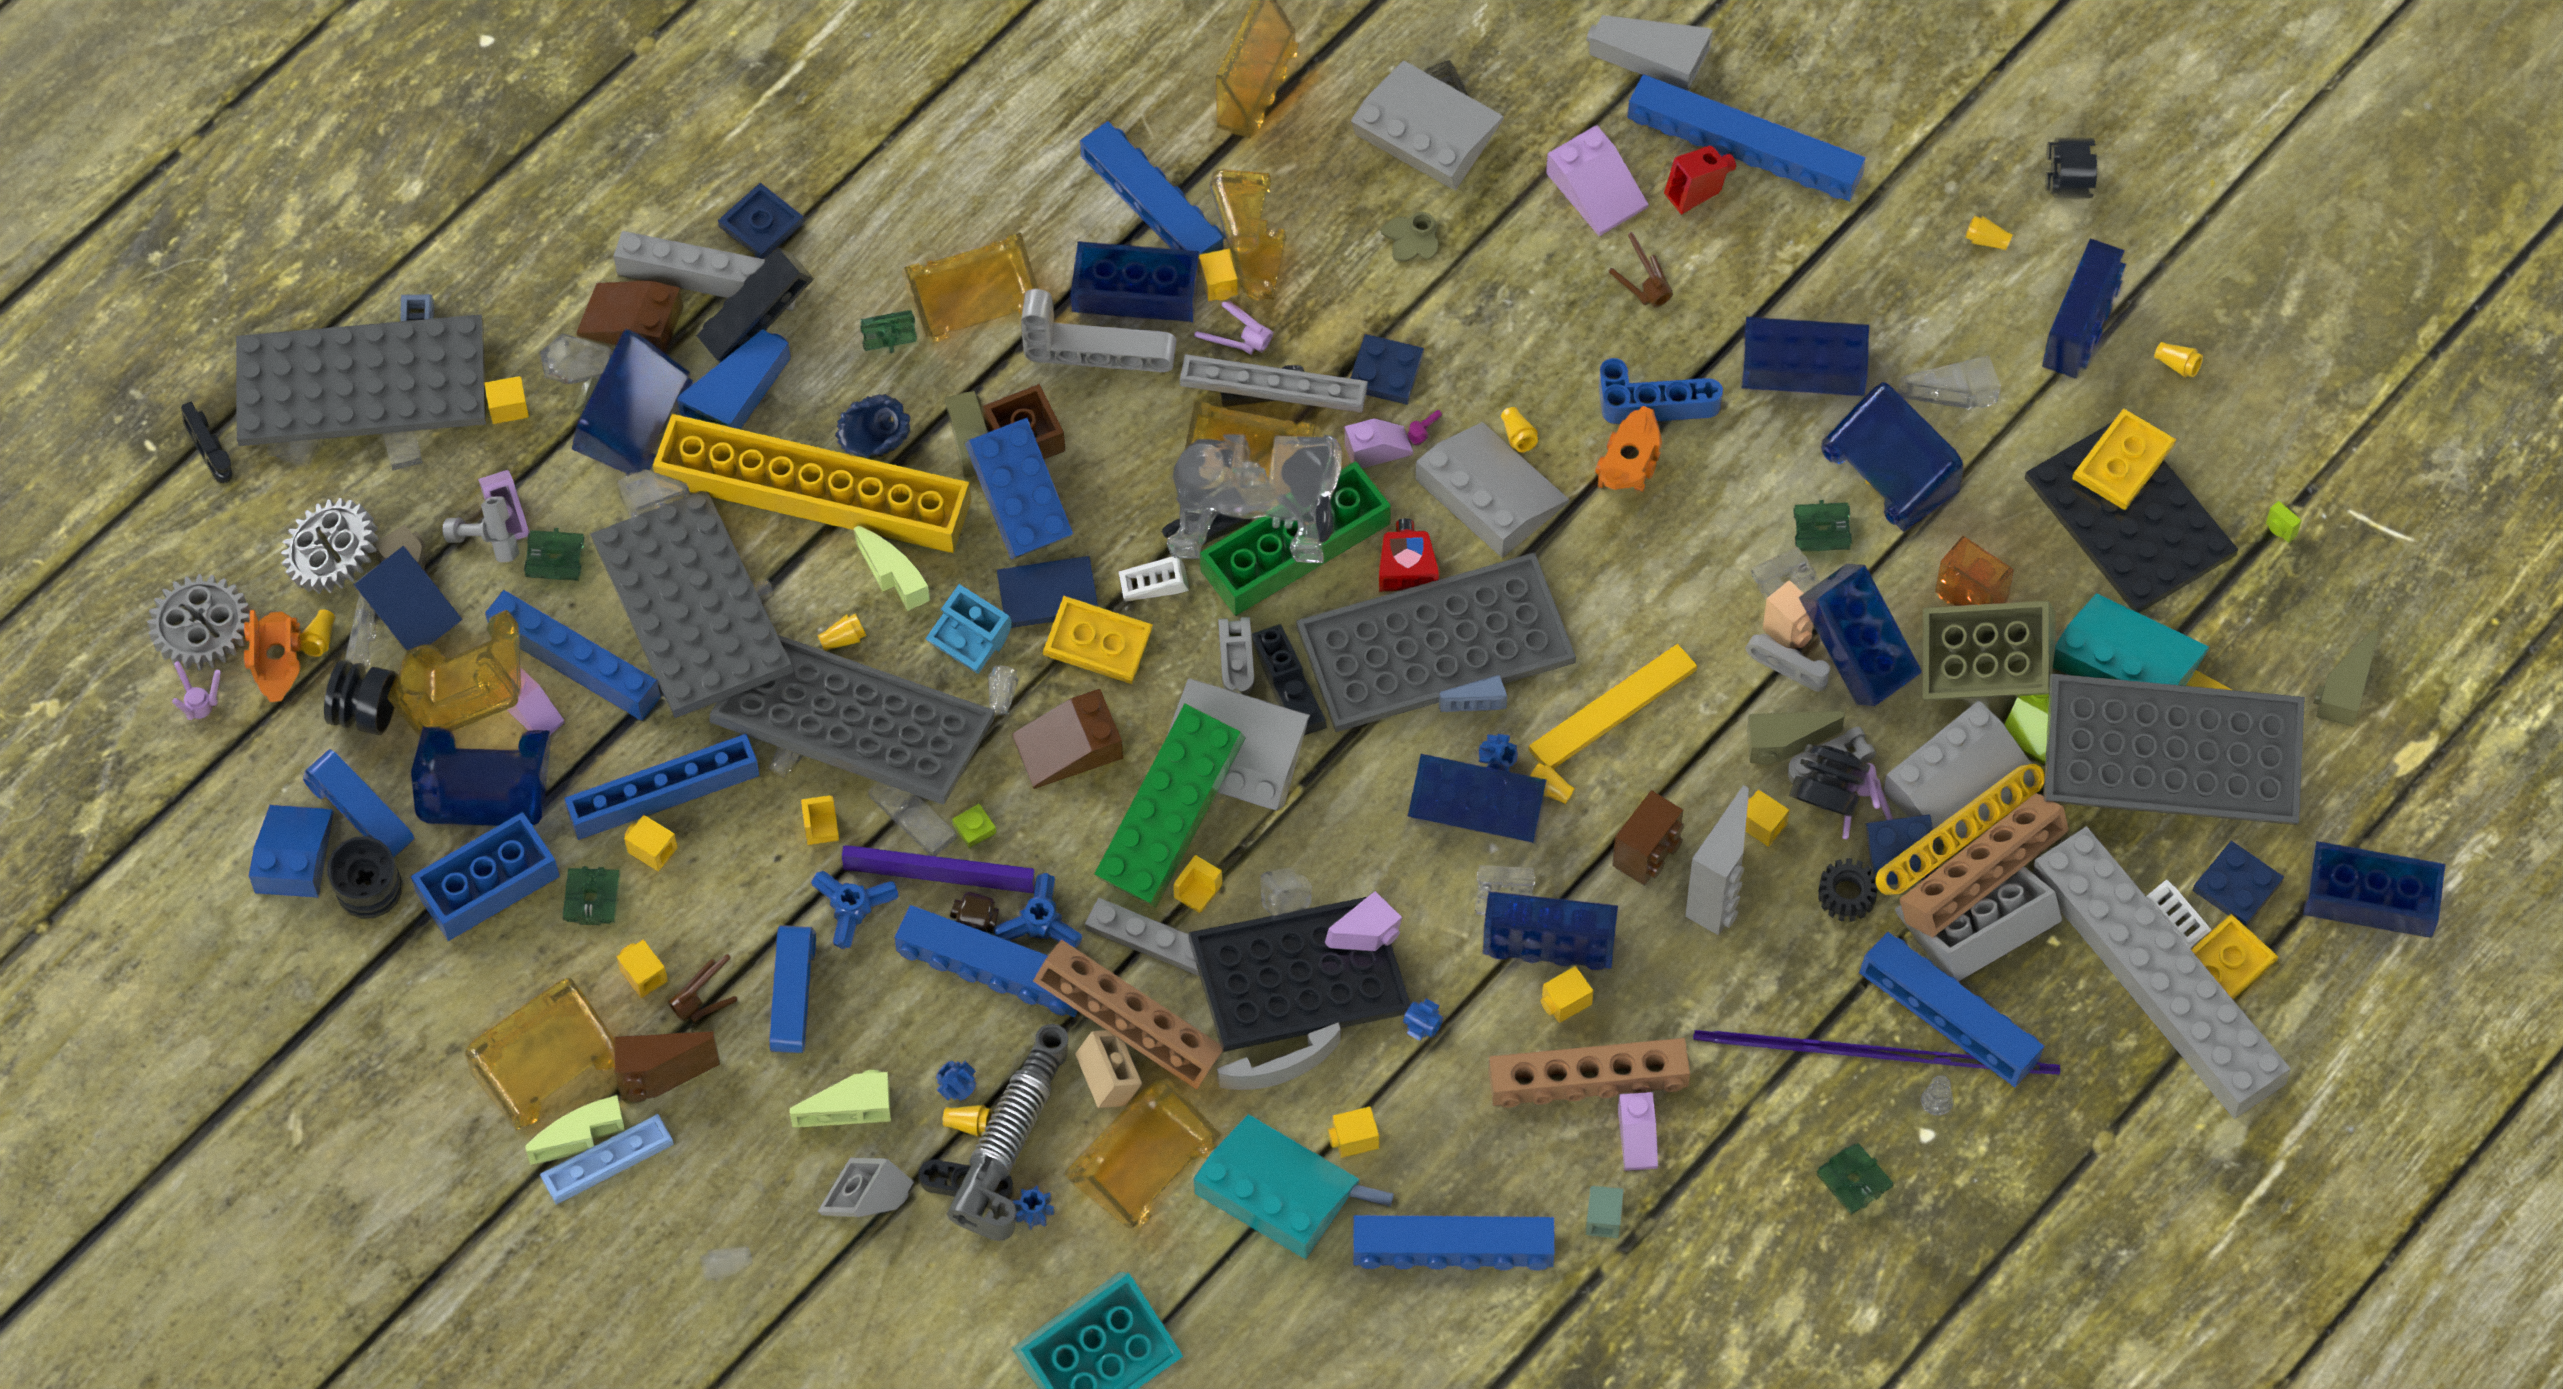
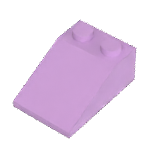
M1597 125L1547 154L1546 174L1598 236L1648 208L1645 197L1617 149Z

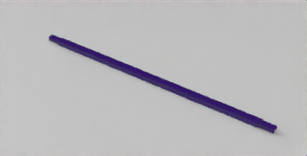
M1695 1030L1693 1033L1694 1040L1719 1044L1989 1069L1985 1065L1950 1062L1951 1059L1934 1058V1060L1876 1050L1975 1059L1973 1056L1965 1054L1724 1031ZM2037 1062V1065H2040L2039 1070L2031 1069L2029 1072L2059 1075L2060 1065Z

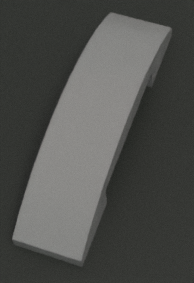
M1335 1023L1309 1033L1308 1047L1254 1068L1251 1067L1247 1057L1217 1068V1083L1220 1088L1251 1090L1278 1085L1299 1077L1320 1064L1341 1042L1340 1025Z

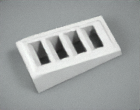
M1178 555L1119 571L1125 602L1189 591L1185 566ZM1175 572L1176 578L1174 579L1170 578V573ZM1158 574H1162L1163 582L1158 583ZM1145 576H1149L1151 585H1145ZM1132 578H1137L1138 589L1133 590Z
M2165 880L2146 896L2190 950L2211 932L2210 927L2168 880ZM2165 898L2167 901L2160 906L2158 903ZM2171 908L2177 909L2171 916L2167 914ZM2184 916L2187 920L2178 927L2175 923ZM2194 925L2197 929L2186 937L2184 932Z

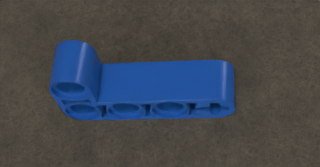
M1610 358L1605 360L1600 366L1599 394L1603 418L1610 423L1621 424L1622 420H1625L1630 413L1639 410L1642 406L1653 409L1657 421L1711 418L1716 416L1721 410L1723 388L1715 379L1704 378L1629 383L1628 369L1622 360ZM1614 376L1617 379H1610L1608 377ZM1672 399H1681L1683 401L1678 402ZM1642 401H1650L1652 403L1647 404ZM1611 403H1619L1621 405L1616 406Z
M327 750L304 771L303 781L314 795L319 799L327 797L363 836H369L382 841L390 849L393 858L415 839L410 829L333 750Z
M783 925L778 927L770 1027V1052L804 1053L811 960L815 959L816 932L812 927Z

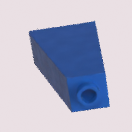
M761 330L680 394L677 398L680 415L741 429L791 359L789 343L779 334H770Z

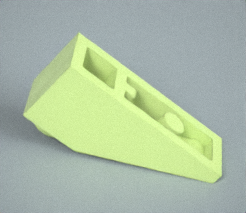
M867 1070L862 1074H854L791 1107L790 1118L792 1128L890 1122L891 1108L888 1072Z

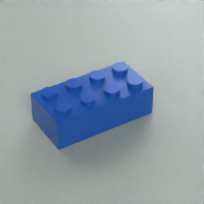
M1027 418L970 439L965 443L1011 560L1073 535Z
M521 812L411 876L416 894L447 941H450L559 878L560 875L555 858L525 814Z

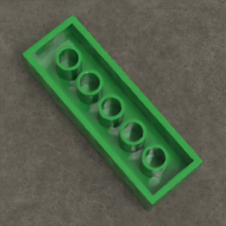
M1356 461L1332 474L1329 486L1323 495L1325 497L1329 494L1334 523L1333 532L1326 542H1319L1320 538L1316 526V507L1311 513L1306 514L1292 498L1200 552V571L1235 616L1391 524V505Z
M1184 703L1094 875L1100 880L1156 908L1246 739L1243 733Z

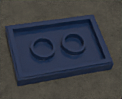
M404 545L353 584L412 659L463 620Z
M1090 556L997 569L1003 612L1011 617V628L1054 622L1063 596L1098 607Z

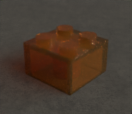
M1962 535L1940 561L1935 592L1944 602L1955 606L2006 603L2010 593L2014 569Z

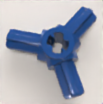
M825 871L817 872L811 881L814 888L830 899V906L835 909L834 918L838 922L833 944L840 949L852 946L856 925L861 924L866 914L871 913V907L898 898V890L893 881L864 889L863 885L858 886L849 883L842 885Z
M1048 873L1037 875L1034 896L1028 900L1026 908L1020 911V916L994 927L995 936L1007 941L1028 934L1030 938L1048 939L1051 937L1057 942L1062 939L1076 949L1082 940V935L1062 922V915L1056 912L1057 905L1052 901L1055 878Z

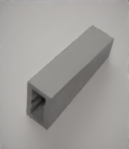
M1602 15L1597 26L1593 24L1590 27L1586 40L1590 42L1589 55L1688 91L1711 48L1713 30L1705 27Z

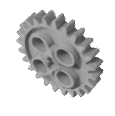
M342 498L338 499L336 505L329 499L325 508L318 503L316 504V512L312 514L309 510H306L305 515L307 518L304 521L296 519L299 527L288 530L293 536L291 539L283 541L288 549L283 550L281 554L286 558L282 562V565L287 569L286 574L300 588L303 587L307 592L314 589L320 594L323 588L329 593L332 592L334 584H337L341 589L344 588V580L347 578L354 582L353 573L356 571L363 573L362 563H371L372 560L367 555L368 553L376 552L377 549L371 543L376 542L379 538L374 533L378 529L373 523L374 518L360 504L356 505L352 500L346 503ZM320 529L327 537V540L330 543V545L341 557L340 562L332 554V550L330 549V547L319 535L318 532Z
M198 574L196 582H191L189 577L186 576L184 580L185 585L180 586L174 581V591L171 592L163 589L165 599H154L157 608L149 610L152 619L148 620L147 624L151 630L148 633L151 641H154L155 650L157 652L161 651L164 660L171 657L173 666H175L174 663L176 661H183L186 670L191 667L192 663H196L198 670H201L204 662H208L210 667L214 668L215 659L219 658L223 663H226V653L236 656L235 645H245L242 636H245L244 623L250 620V608L248 603H245L244 594L238 593L235 584L228 587L225 578L216 584L214 575H211L206 582L203 581L201 574ZM199 601H205L200 605H195ZM181 607H186L190 611V613ZM220 619H227L222 623H217ZM183 621L179 625L172 626L175 622ZM209 631H210L212 634L218 636V638L213 637V636L209 633ZM204 639L203 642L194 644L197 640Z

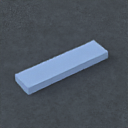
M657 1114L541 1173L540 1176L554 1203L557 1205L674 1145L673 1139Z

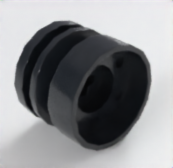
M339 660L331 673L324 700V719L326 723L330 725L341 724L344 728H351L356 721L358 731L382 735L391 722L398 693V676L396 672L379 667H371L366 674L364 664L355 663L353 665L351 661Z
M1806 744L1804 752L1817 757L1815 763L1801 759L1800 764L1813 772L1811 777L1795 776L1789 796L1838 814L1854 817L1860 797L1847 789L1849 784L1864 785L1865 780L1852 775L1853 771L1868 773L1871 765L1863 762L1854 754L1835 747Z
M369 836L353 837L343 841L333 850L328 860L327 876L340 906L348 914L361 919L377 918L388 913L397 904L402 894V878L390 849L382 841ZM368 881L371 885L366 886L364 882Z

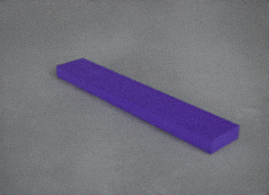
M849 845L843 846L841 855L843 868L848 871L1033 894L1036 881L1033 868Z

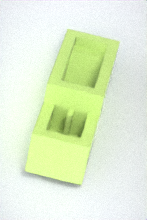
M861 526L854 528L856 545L882 592L894 587L907 611L930 601L927 583L904 554L877 534Z
M618 1096L598 1100L580 1107L542 1130L525 1146L530 1165L578 1155L594 1147L593 1139L625 1131Z

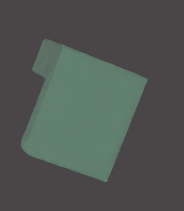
M1601 1186L1590 1187L1586 1235L1619 1239L1623 1189Z

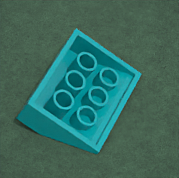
M2096 593L2067 625L2055 644L2053 668L2072 676L2186 686L2208 652L2209 646Z
M1248 1114L1212 1151L1193 1178L1194 1193L1306 1260L1349 1198L1353 1187L1359 1183V1178Z
M1118 1272L1011 1348L1039 1389H1138L1183 1357V1354L1129 1272Z

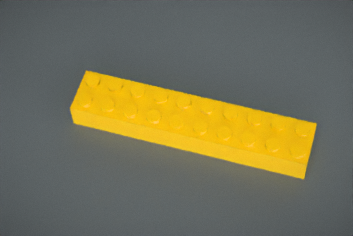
M672 414L653 463L657 485L691 493L708 492L710 497L851 530L861 526L881 537L950 553L955 551L971 504L970 484L966 481Z

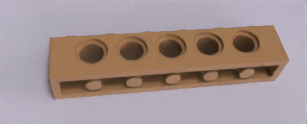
M2035 793L1901 897L1899 900L1905 923L1933 938L2065 835L2069 828L2064 807L2054 801H2044V796Z
M1062 939L1045 959L1033 980L1196 1090L1222 1054V1048L1219 1043Z
M1685 1038L1489 1056L1488 1066L1493 1106L1501 1105L1506 1108L1528 1102L1542 1105L1559 1099L1580 1101L1590 1096L1612 1098L1622 1093H1648L1653 1090L1676 1092L1688 1087L1690 1078ZM1651 1065H1657L1662 1070L1659 1072H1652L1648 1070L1647 1067ZM1618 1068H1624L1628 1070L1630 1073H1628L1627 1075H1619L1615 1073V1070ZM1586 1071L1594 1072L1597 1076L1594 1078H1586L1582 1075V1073ZM1558 1074L1564 1077L1562 1081H1553L1549 1077ZM1524 1077L1530 1079L1532 1082L1523 1085L1518 1083L1516 1080Z

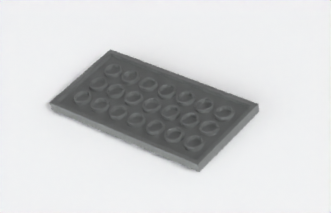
M482 314L236 336L238 445L247 446L485 425L486 396Z
M697 492L590 533L595 548L674 718L793 672L792 664L708 492Z
M1535 553L1296 620L1298 633L1335 732L1439 703V693L1441 691L1500 675L1502 683L1505 684L1576 663L1575 653Z
M780 635L778 637L792 664L793 672L718 701L710 712V723L741 734H747V736L943 805L946 803L995 716V710Z
M2052 674L2050 676L2044 801H2054L2058 804L2296 825L2299 823L2305 697Z

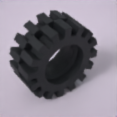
M1850 858L1846 859V864H1842L1841 859L1835 861V867L1829 864L1826 872L1823 871L1819 884L1818 899L1819 902L1822 901L1821 907L1824 911L1829 909L1828 915L1832 918L1835 914H1839V921L1844 922L1845 916H1849V922L1855 921L1856 915L1862 919L1865 917L1866 911L1868 913L1872 911L1878 891L1876 875H1871L1872 869L1868 865L1863 869L1862 861L1858 860L1856 865H1852V859ZM1849 881L1857 884L1861 892L1856 898L1846 899L1839 896L1835 888L1840 882Z

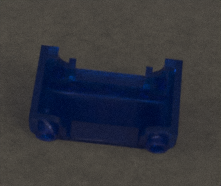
M625 328L579 419L572 450L640 480L644 470L650 471L657 455L652 453L655 442L677 398L692 386L694 382L693 379L689 378L691 372L640 334Z
M1881 382L1874 387L1822 440L1821 450L1824 457L1829 462L1842 464L1847 460L1885 498L1884 515L1892 525H1897L1903 532L1960 490L1964 468L1960 455L1888 383Z
M423 727L411 769L416 816L421 821L429 824L499 826L523 812L532 826L538 824L542 819L551 746L550 730H530L523 733L519 739V750L459 749L456 748L455 737L449 730L440 727Z

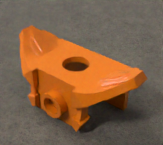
M1642 406L1639 410L1633 411L1625 420H1622L1617 433L1612 432L1607 444L1608 452L1605 457H1600L1595 469V474L1599 475L1598 487L1603 488V486L1614 490L1634 487L1635 490L1644 492V482L1646 478L1651 479L1655 472L1656 461L1659 460L1661 454L1659 451L1662 445V438L1653 409ZM1625 446H1634L1639 454L1634 459H1626L1621 455L1620 451Z
M250 610V620L244 623L245 639L249 641V650H244L245 668L251 670L255 683L258 684L261 693L267 696L269 702L282 701L301 669L300 662L297 660V651H301L300 623L297 622V618H292L283 611L270 612L258 621L255 610ZM274 645L282 646L285 649L284 655L279 659H270L267 656V651L270 647Z

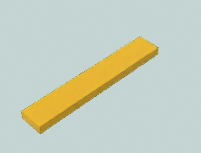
M1677 643L1529 745L1528 751L1538 762L1544 766L1548 764L1555 769L1696 672L1697 664Z

